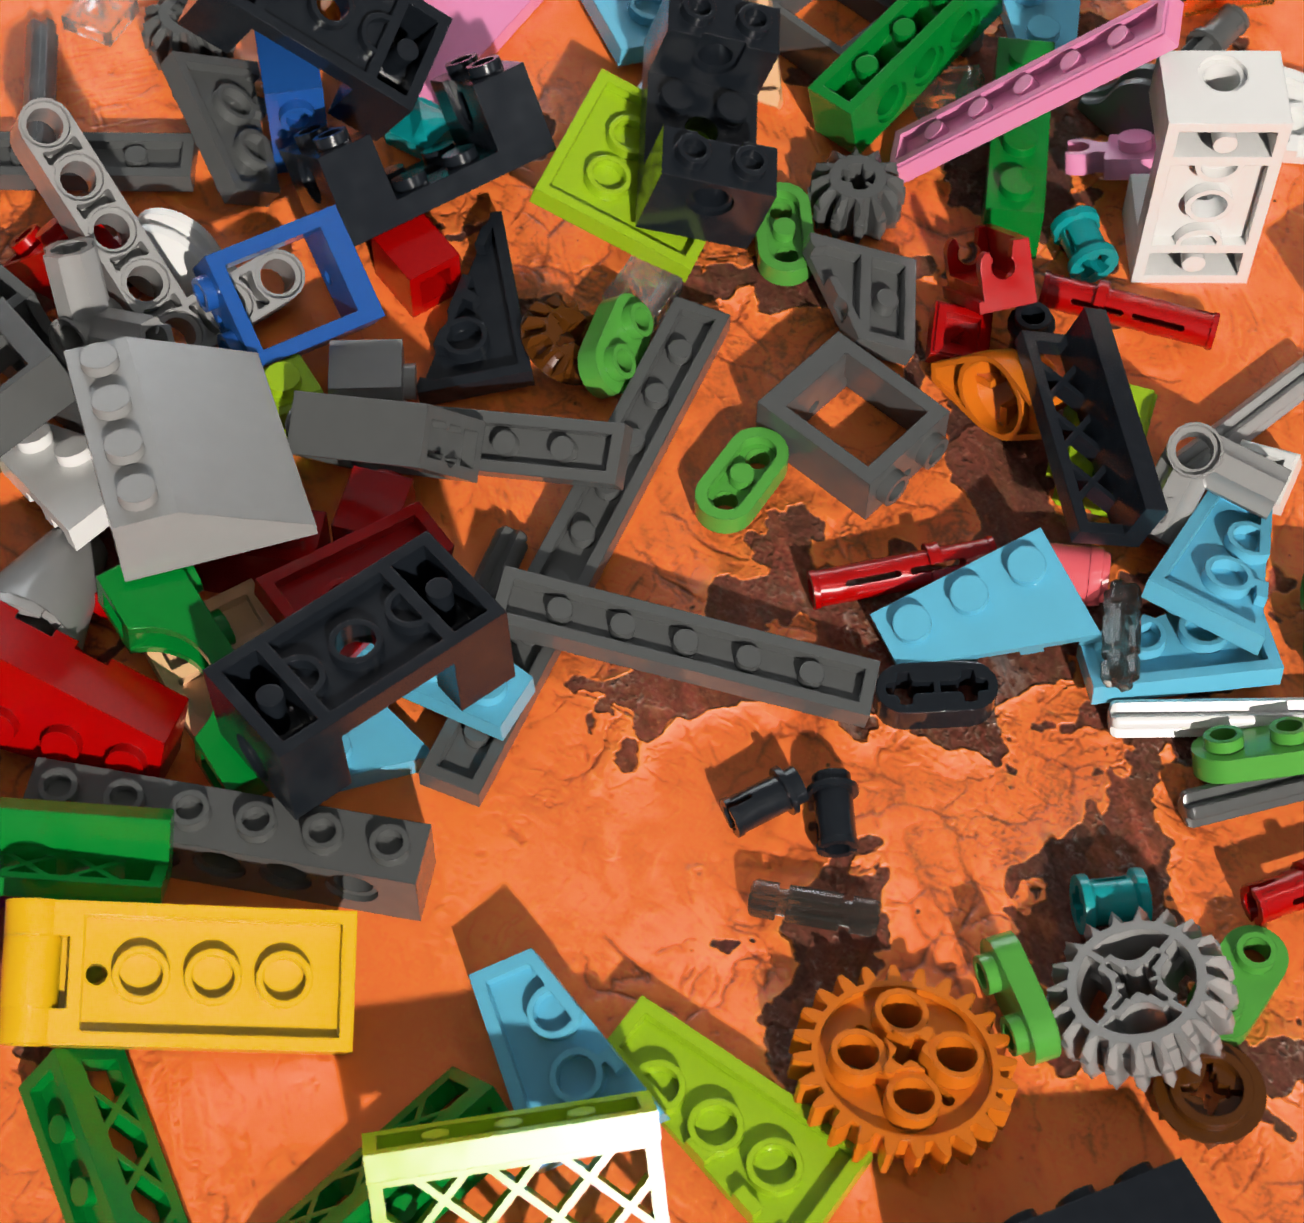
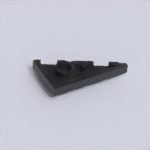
M502 211L490 213L488 222L481 227L474 244L476 256L468 275L462 274L447 310L448 321L439 329L434 341L435 356L426 378L420 377L416 385L420 403L436 405L535 385L530 358L523 347L520 336L522 314Z

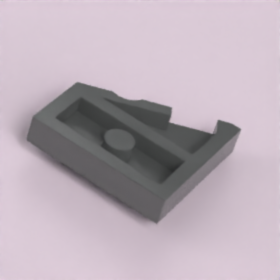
M810 232L802 246V254L841 334L877 359L906 366L915 353L916 259Z

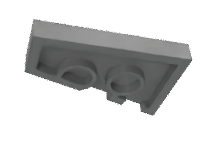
M171 51L160 64L161 70L224 204L268 207L280 195L281 191L276 163L274 162L272 142L263 135L261 120L267 115L265 99L257 96L254 83L260 77L258 62Z

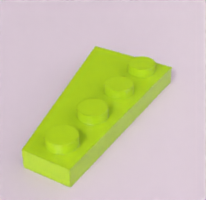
M643 995L607 1039L671 1118L660 1125L748 1223H828L873 1160L874 1153L869 1151L857 1164L852 1162L854 1143L848 1139L836 1146L829 1147L826 1143L832 1126L826 1123L809 1127L806 1123L811 1109L809 1105L795 1103L794 1095Z

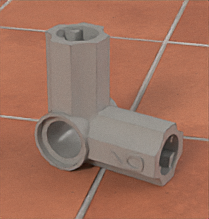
M80 236L68 240H58L43 248V259L58 318L50 324L48 330L49 341L53 351L65 365L66 361L63 351L125 336L175 342L171 324L160 322L158 317L154 315L126 311L116 300L109 297L94 238Z
M1201 422L1185 423L1176 428L1169 437L1166 447L1155 466L1168 512L1147 537L1170 547L1196 509L1205 490L1266 520L1292 470L1219 435L1208 424ZM1188 437H1196L1203 440L1210 449L1211 458L1208 465L1199 469H1191L1181 464L1176 456V446L1179 441Z

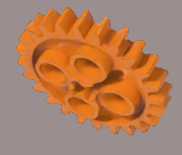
M896 965L889 966L885 980L879 981L868 967H862L857 986L841 974L837 976L832 993L821 988L818 989L812 1008L803 1007L788 1051L792 1058L787 1075L788 1078L798 1081L793 1097L794 1102L801 1104L812 1103L806 1122L809 1127L829 1123L832 1126L826 1143L829 1147L836 1146L848 1139L854 1143L852 1162L857 1164L870 1151L878 1154L879 1170L885 1174L891 1167L894 1158L903 1160L910 1177H916L920 1164L924 1159H928L932 1167L940 1175L945 1173L952 1155L964 1165H968L977 1146L988 1150L992 1145L997 1130H1003L1012 1109L1011 1104L1018 1089V1084L1012 1081L1018 1061L1015 1058L1004 1056L1010 1042L1008 1034H990L996 1018L995 1013L984 1012L974 1015L971 1012L976 997L974 993L965 994L956 1000L949 995L951 979L946 977L936 988L927 986L925 971L921 968L917 969L911 982L903 981ZM848 1065L855 1066V1067H857V1068H859V1069H853V1068L849 1067ZM901 1108L909 1109L916 1114L908 1113Z

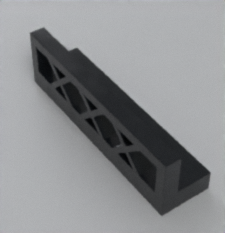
M1084 307L1066 334L1022 330L1014 343L1071 542L1139 547L1168 512V507L1107 311ZM1040 354L1060 355L1065 375L1061 377L1043 363ZM1056 396L1077 412L1080 421L1077 427L1056 411L1053 402ZM1070 446L1092 462L1095 472L1093 477H1090L1071 462L1068 453ZM1087 497L1106 512L1109 523L1088 522L1082 500Z

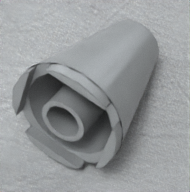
M59 526L53 527L0 571V601L18 609L19 612L16 618L50 636L53 635L55 630H58L78 640L77 646L83 651L95 607V593L97 592L96 576L105 571L108 560L105 544L97 535L76 551L68 543Z

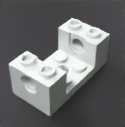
M1172 50L1156 59L1149 90L1156 142L1150 174H1130L1122 208L1130 282L1247 283L1293 127L1281 51Z

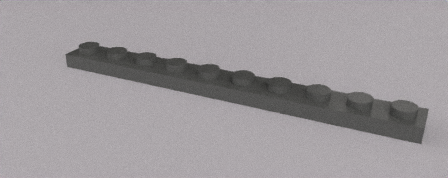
M675 296L642 357L634 376L629 381L608 422L626 423L633 429L623 490L573 485L527 571L595 588L730 330V314ZM510 638L513 662L533 677L535 693L503 741L447 718L419 770L420 785L480 807L561 651Z

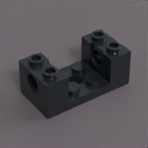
M188 0L177 24L227 54L251 29L257 31L342 82L328 110V114L358 132L370 134L372 140L377 142L412 112L452 18L423 0H333L338 5L341 13V18L338 21L330 20L323 16L318 9L317 0Z
M662 0L644 40L635 227L748 249L777 197L778 148L757 144L758 94L779 56L780 8L744 0ZM689 129H694V130L701 131V132L704 133L709 139H706V138H704L703 136L699 135L698 132H696V131H691V130H689Z
M477 53L466 54L446 63L447 73L430 80L453 141H442L424 149L421 152L423 160L404 168L403 164H395L384 168L371 135L361 132L349 134L346 126L328 128L326 123H319L297 132L293 136L296 143L280 150V153L306 215L336 205L355 247L556 150L524 63L501 60L499 55L479 58Z
M427 530L202 670L220 734L295 820L352 784L342 736L434 676H437L439 688L461 711L515 677L507 611ZM354 641L372 643L374 645L369 653L361 657H347L340 653L344 646Z

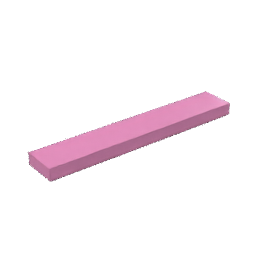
M1150 0L895 132L890 162L897 163L899 178L903 179L904 183L1178 48L1184 3L1181 0Z

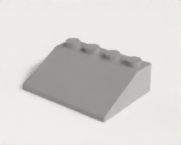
M128 336L63 351L77 409L125 582L318 534L312 510L257 352Z

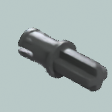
M1224 4L1204 27L1194 28L1187 35L1186 45L1181 50L1226 51L1249 28L1250 23L1246 12L1235 4Z

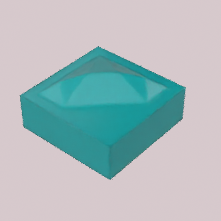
M418 97L412 112L384 135L386 144L420 160H423L421 152L424 149L442 141H453L440 105L424 97Z

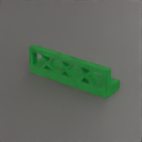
M0 797V896L162 903L172 874L175 809Z
M54 1048L18 1088L65 1223H152L136 1211L131 1198L133 1189L155 1204L160 1218L159 1223H189L125 1049ZM106 1071L115 1095L113 1101L91 1086L86 1072ZM110 1127L132 1142L137 1155L135 1163L113 1148L108 1134Z
M452 1066L379 1131L506 1112L509 1109L494 1086ZM458 1094L461 1095V1096H460L456 1101H454L448 1108L443 1109V1108H444L450 1101H452ZM362 1146L275 1223H372L368 1187L366 1185L362 1158ZM489 1173L469 1175L453 1196L460 1200ZM450 1178L435 1180L434 1182L443 1188ZM415 1184L383 1189L386 1211L402 1223H416L435 1199ZM346 1195H349V1196H348L347 1198H345L339 1205L333 1206V1205H335L342 1197H344V1196H346ZM445 1206L432 1223H435L443 1216L449 1208Z

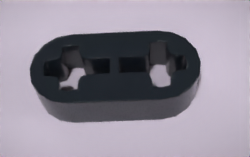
M976 661L901 663L888 667L878 677L874 696V709L876 715L884 724L895 729L970 727L983 723L992 714L998 693V682L995 674L987 666ZM959 686H970L972 694L977 695V700L973 702L965 701L963 693L958 692ZM895 689H907L909 698H913L912 704H900L899 697L894 695Z

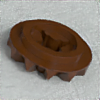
M556 295L549 297L543 302L536 301L525 312L520 325L523 347L535 366L545 375L560 383L583 385L578 371L577 357L594 314L585 316L579 312L576 300L563 304ZM566 332L574 337L575 340L568 345L563 344L559 347L556 344L561 339L559 336Z
M1223 1041L1220 1057L1200 1054L1203 1065L1200 1076L1183 1067L1176 1070L1177 1081L1174 1088L1165 1083L1162 1076L1154 1077L1151 1090L1158 1106L1159 1120H1166L1177 1131L1180 1141L1192 1139L1204 1143L1208 1150L1219 1144L1233 1142L1238 1145L1245 1136L1257 1128L1263 1117L1267 1102L1265 1082L1258 1067L1244 1052ZM1206 1071L1209 1072V1082H1212L1214 1093L1226 1096V1098L1218 1101L1212 1116L1207 1115V1109H1204L1202 1098L1190 1095V1093L1197 1092Z

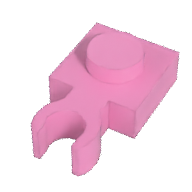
M1129 129L1120 134H1109L1108 142H1097L1090 139L1068 140V151H1065V174L1081 176L1104 172V180H1129L1130 174H1150L1156 150L1155 135L1145 129Z

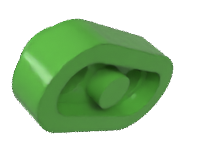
M777 182V197L754 236L758 270L767 281L779 286H795L805 282L812 275L802 254L803 244L810 232L814 233L811 204L806 192L794 184Z
M624 293L603 300L597 307L579 349L577 365L580 378L585 388L597 398L605 399L624 393L650 343L653 331V317L649 308L635 295Z
M751 427L738 432L729 441L699 480L695 489V515L705 528L720 534H731L745 529L754 520L787 474L789 449L786 441L780 434L764 427ZM754 463H759L764 465L765 467L761 469L752 468V466L750 465ZM727 505L733 509H720L717 507Z
M1294 716L1275 719L1270 725L1241 729L1232 725H1219L1207 729L1203 736L1197 738L1191 744L1194 776L1201 781L1211 784H1235L1303 775L1304 718Z
M1245 925L1233 929L1220 944L1223 956H1226V959L1230 960L1235 974L1233 984L1236 985L1239 995L1238 1009L1232 1011L1235 1020L1233 1034L1220 1035L1221 1041L1234 1047L1239 1046L1249 1035L1280 986L1289 964L1288 951L1283 941L1272 931L1256 925ZM1244 951H1257L1263 955L1265 961H1251L1246 957ZM1196 983L1188 994L1184 1004L1185 1007H1188L1193 998Z
M1005 931L982 939L980 942V954L973 957V968L982 992L986 996L994 994L1003 1014L1000 1017V1029L1002 1034H1008L1010 1037L1007 1049L1014 1057L1022 1055L1023 1059L1030 1066L1060 1057L1062 1046L1055 1017L1020 941L1012 931Z

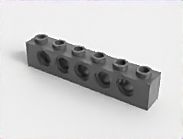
M37 757L23 796L25 799L175 809L173 866L170 878L421 921L436 865L431 824L321 805L316 806L295 820L279 800L274 797Z

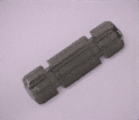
M1122 578L1113 580L1110 583V589L1104 592L1103 610L1106 615H1103L1101 649L1104 661H1101L1100 678L1107 688L1117 687L1121 692L1131 690L1133 682L1140 678V658L1138 654H1141L1142 615L1139 609L1142 608V591L1137 583H1126Z
M761 879L755 880L750 887L747 910L748 914L752 917L774 920L776 915L783 916L786 923L838 931L839 926L849 928L848 933L867 937L874 936L878 931L881 904L876 899L854 895L853 900L843 899L844 893L790 885L789 890L782 889L779 882Z

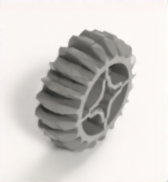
M1139 906L1133 921L1122 922V919L1111 911L1108 922L1109 927L1102 931L1086 923L1084 932L1086 943L1066 942L1064 954L1067 962L1052 964L1053 971L1051 976L1055 985L1047 988L1046 999L1055 1017L1065 1055L1072 1062L1080 1061L1083 1071L1091 1079L1105 1073L1108 1083L1113 1085L1116 1090L1129 1076L1134 1078L1136 1087L1140 1088L1144 1093L1151 1082V1077L1162 1076L1165 1083L1174 1088L1177 1081L1176 1070L1183 1067L1200 1076L1201 1068L1203 1067L1200 1054L1220 1057L1221 1049L1223 1048L1220 1035L1233 1034L1235 1020L1232 1011L1238 1009L1237 1005L1239 1004L1237 988L1233 984L1235 979L1234 970L1230 960L1223 956L1220 943L1214 939L1213 934L1203 936L1200 926L1194 922L1193 918L1178 926L1176 917L1168 909L1155 921H1150L1148 913ZM1185 975L1189 976L1196 983V989L1188 1007L1180 1004L1177 999V995L1180 992L1178 983ZM1100 990L1107 995L1108 1001L1103 1005L1105 1015L1096 1023L1089 1017L1093 999Z

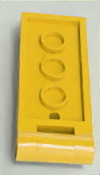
M46 898L6 899L0 985V1045L347 1055L353 1053L358 911ZM91 967L101 968L105 973V981L99 985L91 984L86 978L87 969Z

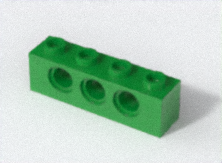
M897 0L808 87L815 131L850 153L854 146H856L861 154L1003 13L1002 0Z

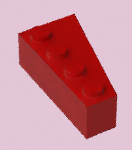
M0 601V749L33 759L42 757L165 779L181 747L189 698L114 659L104 664L86 655L77 646L78 640L58 630H55L53 635L50 636L17 619L16 616L19 610Z

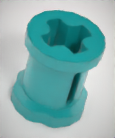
M1081 205L1062 212L1051 223L1050 229L1054 244L1063 247L1068 257L1067 271L1070 277L1093 283L1105 278L1116 268L1119 262V255L1112 244L1105 242L1099 230L1100 217L1097 210L1091 206Z
M1129 868L1126 875L1089 879L1086 874L1081 873L1073 874L1071 877L1069 889L1070 906L1073 921L1079 934L1084 935L1086 923L1094 928L1109 925L1111 911L1121 918L1122 922L1133 921L1139 906L1148 913L1149 920L1152 921V895L1148 878L1143 868Z

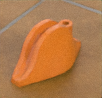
M990 349L931 363V381L983 431L1005 441L1042 439L1016 349ZM1040 355L1041 361L1058 374L1056 366L1049 359ZM1057 396L1053 399L1057 412L1068 406Z

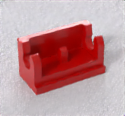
M991 223L975 226L974 244L977 248V255L972 262L967 264L962 263L959 259L958 252L960 248L957 240L949 238L946 241L943 254L948 285L942 286L945 299L980 315L1038 303L1029 237Z

